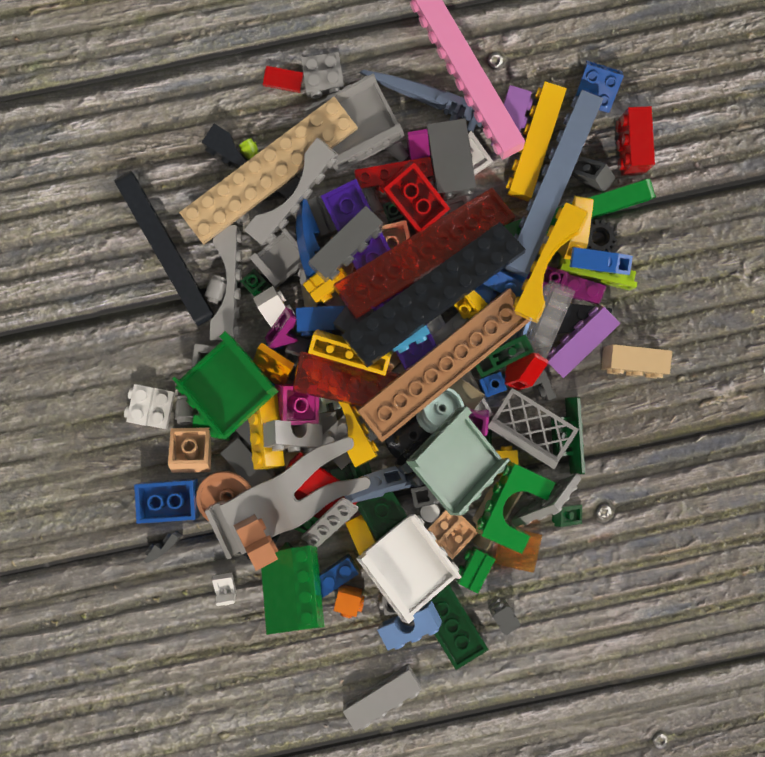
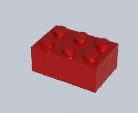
M652 106L628 107L618 121H616L615 125L616 132L619 134V139L617 140V151H620L618 170H621V176L644 175L655 165Z
M409 161L380 186L413 229L419 234L423 233L450 210L449 206L415 162Z

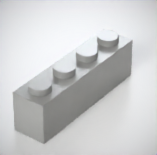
M408 664L343 705V713L354 731L358 729L363 730L374 719L377 718L379 720L383 718L390 709L399 708L406 699H413L418 696L419 691H421V684Z

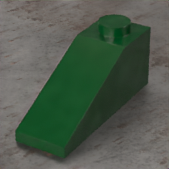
M521 335L500 345L477 364L476 368L482 378L533 353V347L527 335Z

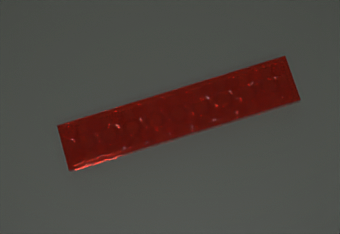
M490 188L334 284L333 288L357 319L424 277L499 222L505 226L513 221L516 216L496 191Z

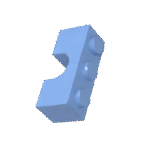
M432 601L427 602L413 615L415 618L413 619L415 623L413 626L403 624L398 615L380 624L377 631L387 650L393 648L395 650L400 649L409 641L414 643L426 634L430 636L439 631L442 620Z

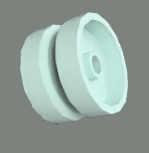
M448 388L417 413L416 419L426 432L433 434L457 408L464 407V403L456 391Z

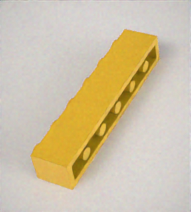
M544 82L542 88L538 87L535 99H538L536 106L532 105L529 113L532 119L530 124H526L523 132L526 135L523 149L519 151V159H515L512 170L515 171L513 178L509 177L506 188L509 189L507 195L528 202L532 198L567 88L549 82Z

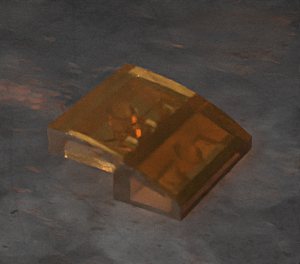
M522 530L530 535L522 554L498 544L495 564L535 572L542 534Z

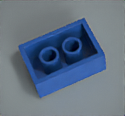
M198 478L134 484L136 524L196 520L200 517V511L196 502Z

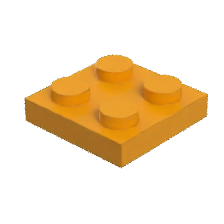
M263 343L257 348L253 362L274 384H286L294 367V363Z

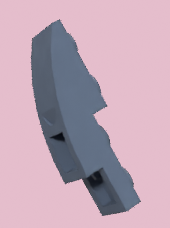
M394 466L364 475L370 479L369 488L344 497L354 503L381 497L384 493L414 486L406 479L407 474L403 475Z

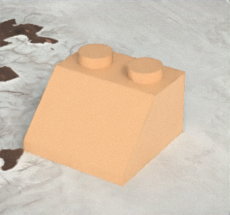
M171 428L168 466L171 472H211L212 454L209 428Z

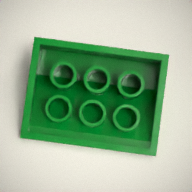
M309 545L276 552L278 560L261 568L266 635L324 628L317 547Z

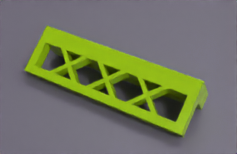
M560 255L557 269L566 271L570 275L629 291L637 287L638 282L634 281L636 271L631 270L630 275L573 268L570 267L571 260L564 259Z

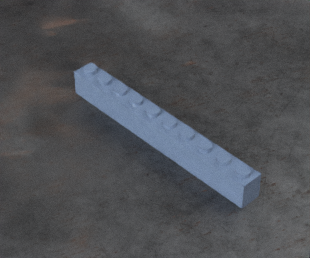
M584 90L581 91L579 97L575 95L570 106L574 109L572 113H567L563 122L566 125L565 130L560 129L556 139L559 144L557 148H552L548 157L552 159L550 165L545 164L541 175L544 176L542 183L538 181L534 193L537 194L535 200L530 199L526 208L529 214L527 218L523 216L519 228H522L519 235L515 234L514 236L526 249L525 253L506 266L505 270L527 278L604 98Z

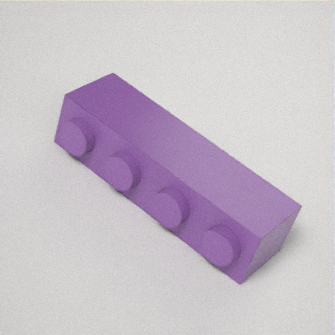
M600 305L591 309L588 313L589 316L584 321H579L574 326L575 330L570 335L566 334L560 340L561 343L546 353L547 357L545 359L548 360V364L563 378L621 324L605 307Z

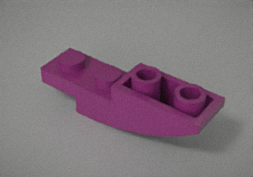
M547 266L544 274V288L579 301L584 300L600 305L606 290L605 285L570 275L566 271ZM529 272L527 279L530 278L532 272Z

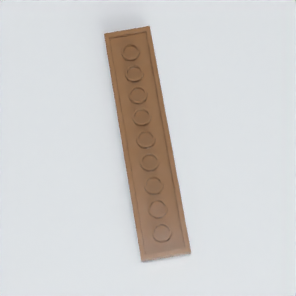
M510 288L502 292L357 409V412L380 442L385 441L530 322V320L515 314L513 304L517 297Z

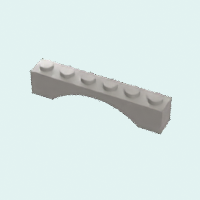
M316 138L304 153L303 174L291 197L278 208L256 215L245 228V231L261 245H270L277 237L275 235L279 229L282 230L288 224V217L291 214L294 215L300 209V202L303 199L306 200L312 194V187L315 184L318 185L324 179V172L336 164L338 161L336 157L339 154L322 139Z
M237 225L228 226L213 238V245L219 251L225 265L227 286L222 305L216 315L210 320L211 341L222 342L223 340L219 336L224 331L235 340L239 338L237 319L240 318V307H237V300H240L241 290L238 288V281L241 280V269H238L239 262L242 261V251L239 250V243H242L243 234Z

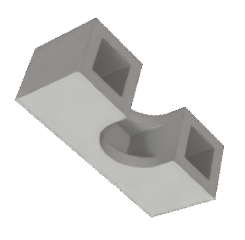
M273 420L263 423L264 447L272 448V451L288 449V452L303 450L304 453H308L323 445L322 425L305 423L295 426L294 435L291 429V421Z

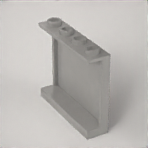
M374 73L362 77L356 83L345 86L342 90L328 95L319 102L312 103L305 109L307 114L310 115L332 97H335L358 127L355 132L332 148L339 154L336 157L338 161L333 166L336 173L405 139L403 129L400 123L398 124Z

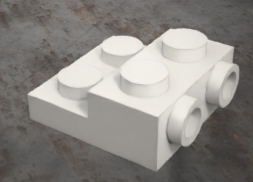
M134 384V387H131L128 392V398L131 401L130 406H126L124 411V417L127 418L126 422L168 429L175 392Z

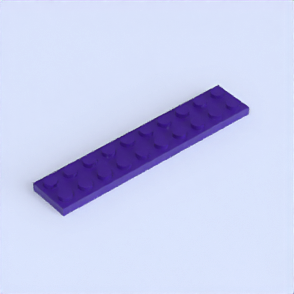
M357 179L321 195V199L337 232L348 224L365 206L371 210ZM383 233L376 239L371 238L367 242L369 244L367 248L361 253L358 251L353 256L354 260L352 261L370 300L377 304L376 310L408 288ZM431 332L426 335L427 340L419 344L416 341L409 344L410 348L400 354L398 350L396 351L405 371L437 346Z

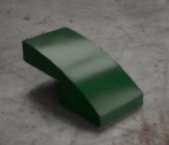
M369 461L358 467H355L353 463H349L342 470L339 467L329 470L330 474L340 481L351 480L372 473Z

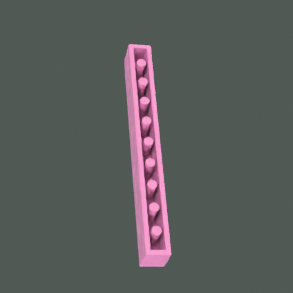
M412 0L410 6L413 12H417L419 15L420 24L423 28L427 29L429 40L437 46V53L441 59L445 60L447 71L450 75L453 74L456 79L457 88L459 91H463L467 105L473 108L474 117L484 127L483 132L486 138L491 139L494 152L500 155L503 160L521 151L525 144L524 138L442 0Z

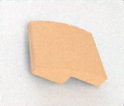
M446 510L427 529V531H431L435 535V541L438 546L443 547L452 560L478 534L476 528L462 515H450Z

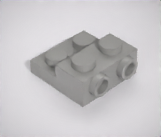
M339 52L301 58L307 97L320 98L322 95L336 93L344 88Z

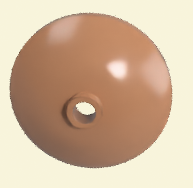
M228 471L213 473L202 481L197 490L196 502L202 516L209 521L205 513L206 508L220 501L227 502L250 489L251 486L243 477L236 473ZM226 492H229L231 494V497H228L226 495Z

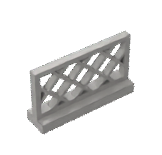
M513 388L488 425L489 429L555 469L560 458L579 430ZM513 393L521 398L522 406L511 408L509 399ZM523 399L530 404L524 405ZM508 403L509 409H504V407ZM535 406L539 416L527 418L525 407ZM523 408L525 419L514 421L511 410ZM540 410L545 412L546 414L541 415ZM510 411L512 422L502 423L497 418L501 412ZM541 417H553L555 426L544 429ZM539 418L542 429L530 432L528 420ZM526 421L528 432L518 433L515 423ZM557 421L561 422L563 425H557ZM513 424V429L507 425ZM567 426L573 430L568 438L561 439L558 428ZM556 429L559 440L547 442L545 431ZM543 432L545 443H534L531 434ZM529 434L530 439L526 438L523 435ZM560 443L561 450L557 456L549 452L548 444ZM546 445L547 450H545L541 446Z

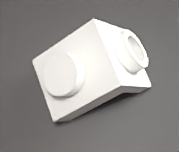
M232 573L213 575L212 582L216 593V606L234 604L237 590Z

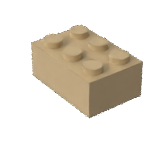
M614 344L603 347L601 370H607V374L618 375L626 372V376L638 377L645 374V378H663V375L670 374L672 351Z

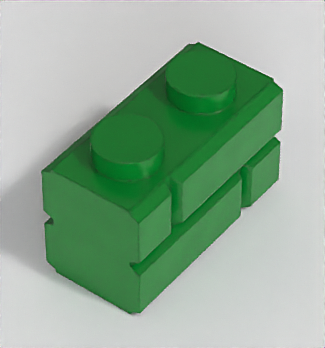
M473 546L472 550L468 549L464 556L466 561L463 567H458V573L461 578L456 579V581L465 588L479 593L496 559L493 555Z

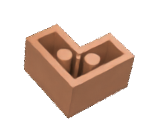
M254 514L234 525L256 571L278 560L275 554L278 552V549L271 536L266 537L263 530L267 528L262 518L258 520Z

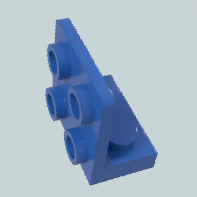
M586 60L584 73L576 96L579 97L581 91L584 90L604 98L599 110L609 113L624 74L620 70Z

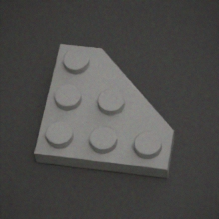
M578 473L557 482V486L553 487L548 500L537 497L535 498L536 501L528 507L524 506L511 520L515 527L522 524L526 526L533 520H542L549 514L555 515L562 510V505L570 499V494L578 488L577 485L581 480Z

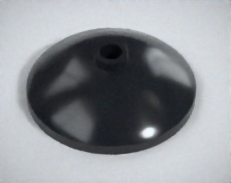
M415 415L389 436L385 443L390 453L398 459L401 453L413 442L422 437L429 438L432 434L426 432L419 425ZM411 432L417 433V437L415 439L410 438Z

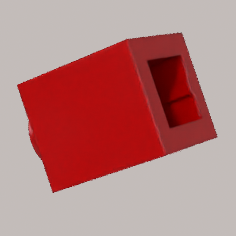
M531 353L506 365L505 384L518 391L533 386L548 365V360L538 353Z

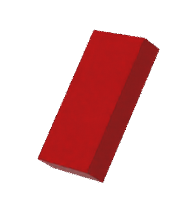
M266 66L263 86L301 93L304 74L303 72Z

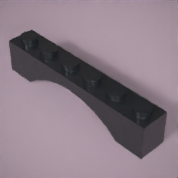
M214 123L202 140V144L205 147L204 150L213 157L215 154L221 158L220 161L229 167L233 165L238 169L247 161L238 152L231 134ZM295 176L272 193V195L277 198L281 196L285 199L284 202H286L296 190L300 178Z

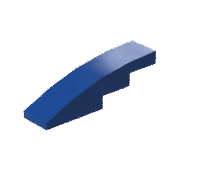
M303 199L296 216V235L300 260L306 278L309 279L316 274L309 266V260L320 251L316 241L320 231L307 199Z

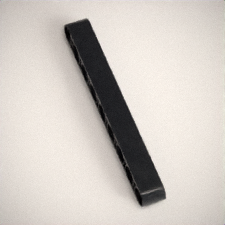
M129 171L114 180L116 186L193 321L199 327L215 316L136 176L132 171Z

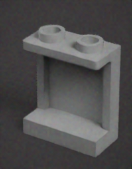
M285 228L282 229V233L270 245L268 244L258 254L254 253L249 257L276 289L293 276L302 266L296 242L297 236L292 230L287 231Z

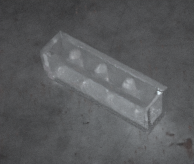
M552 280L545 284L543 296L546 306L538 323L530 322L527 337L533 347V353H538L545 359L549 354L575 291L572 288Z

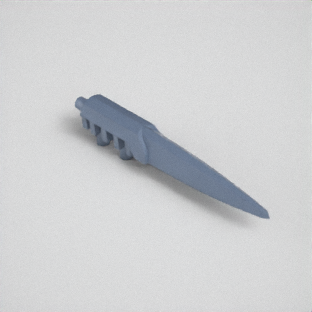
M367 70L359 72L364 76L374 73L377 83L430 105L435 109H444V114H451L449 121L458 120V117L466 118L469 121L467 126L468 132H473L476 124L478 127L482 126L481 122L478 123L476 121L473 108L467 105L463 97L397 76Z

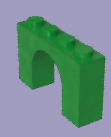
M509 461L505 465V470L501 472L502 476L499 482L494 485L493 495L485 505V512L482 518H479L477 521L476 532L482 537L522 554L530 535L506 523L503 516L504 504L512 494L520 491H526L548 500L555 482Z

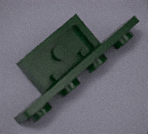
M580 397L565 398L566 417L560 418L579 430L562 456L569 455L571 474H585ZM551 418V427H554V418ZM557 421V425H563L561 422ZM567 426L558 428L561 439L568 438L573 432ZM552 429V441L559 440L556 429ZM559 442L552 443L553 455L555 456L561 450Z

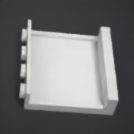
M409 514L356 558L400 619L408 624L415 619L413 615L455 578H461L458 573L459 568L455 563L449 561L446 557L448 554L445 549L438 546L435 541V535L431 531H427L424 526L425 522L416 514Z

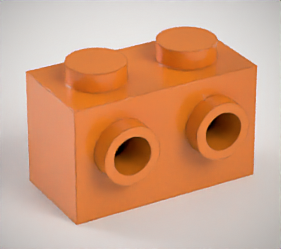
M345 584L341 585L333 611L341 613L340 615L346 618L356 617L358 611L362 612L365 596L362 595V589Z

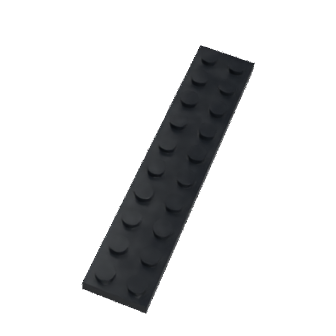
M499 222L345 332L342 338L368 368L523 255L526 249Z

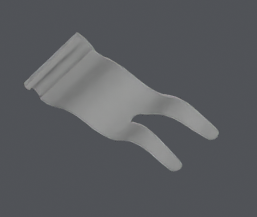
M344 437L321 445L302 456L278 476L251 487L227 502L220 501L206 508L205 513L227 560L231 559L238 552H241V554L247 553L234 525L255 514L258 520L262 518L267 528L263 531L266 537L270 535L272 538L280 533L299 527L335 499L369 488V477L362 476L327 484L301 500H297L294 496V493L316 470L352 449L354 440L351 437Z

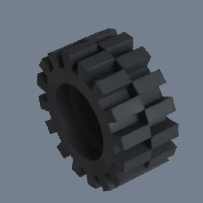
M605 220L591 222L586 249L611 251L615 246V242H617V238H615L617 232H614L615 227H611L610 222L605 223ZM600 231L604 234V244L596 245L592 242L593 232Z

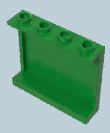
M224 331L219 336L223 340L181 379L176 377L172 379L176 383L175 388L188 398L186 402L193 409L196 408L198 410V417L204 423L207 422L210 425L209 431L215 437L219 436L226 439L279 391L237 341Z

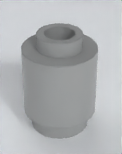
M213 275V278L209 280L204 295L208 297V302L217 305L219 302H223L226 294V278Z

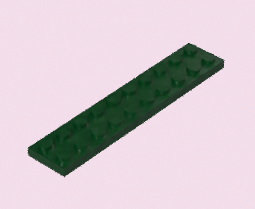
M393 491L384 493L381 497L356 503L359 512L377 541L407 517ZM448 584L430 601L434 604L442 620L439 631L434 635L455 670L489 649Z

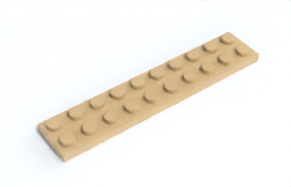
M332 97L179 213L199 240L206 244L302 172L304 168V153L316 138L322 139L328 146L333 148L355 132L358 127L337 99Z

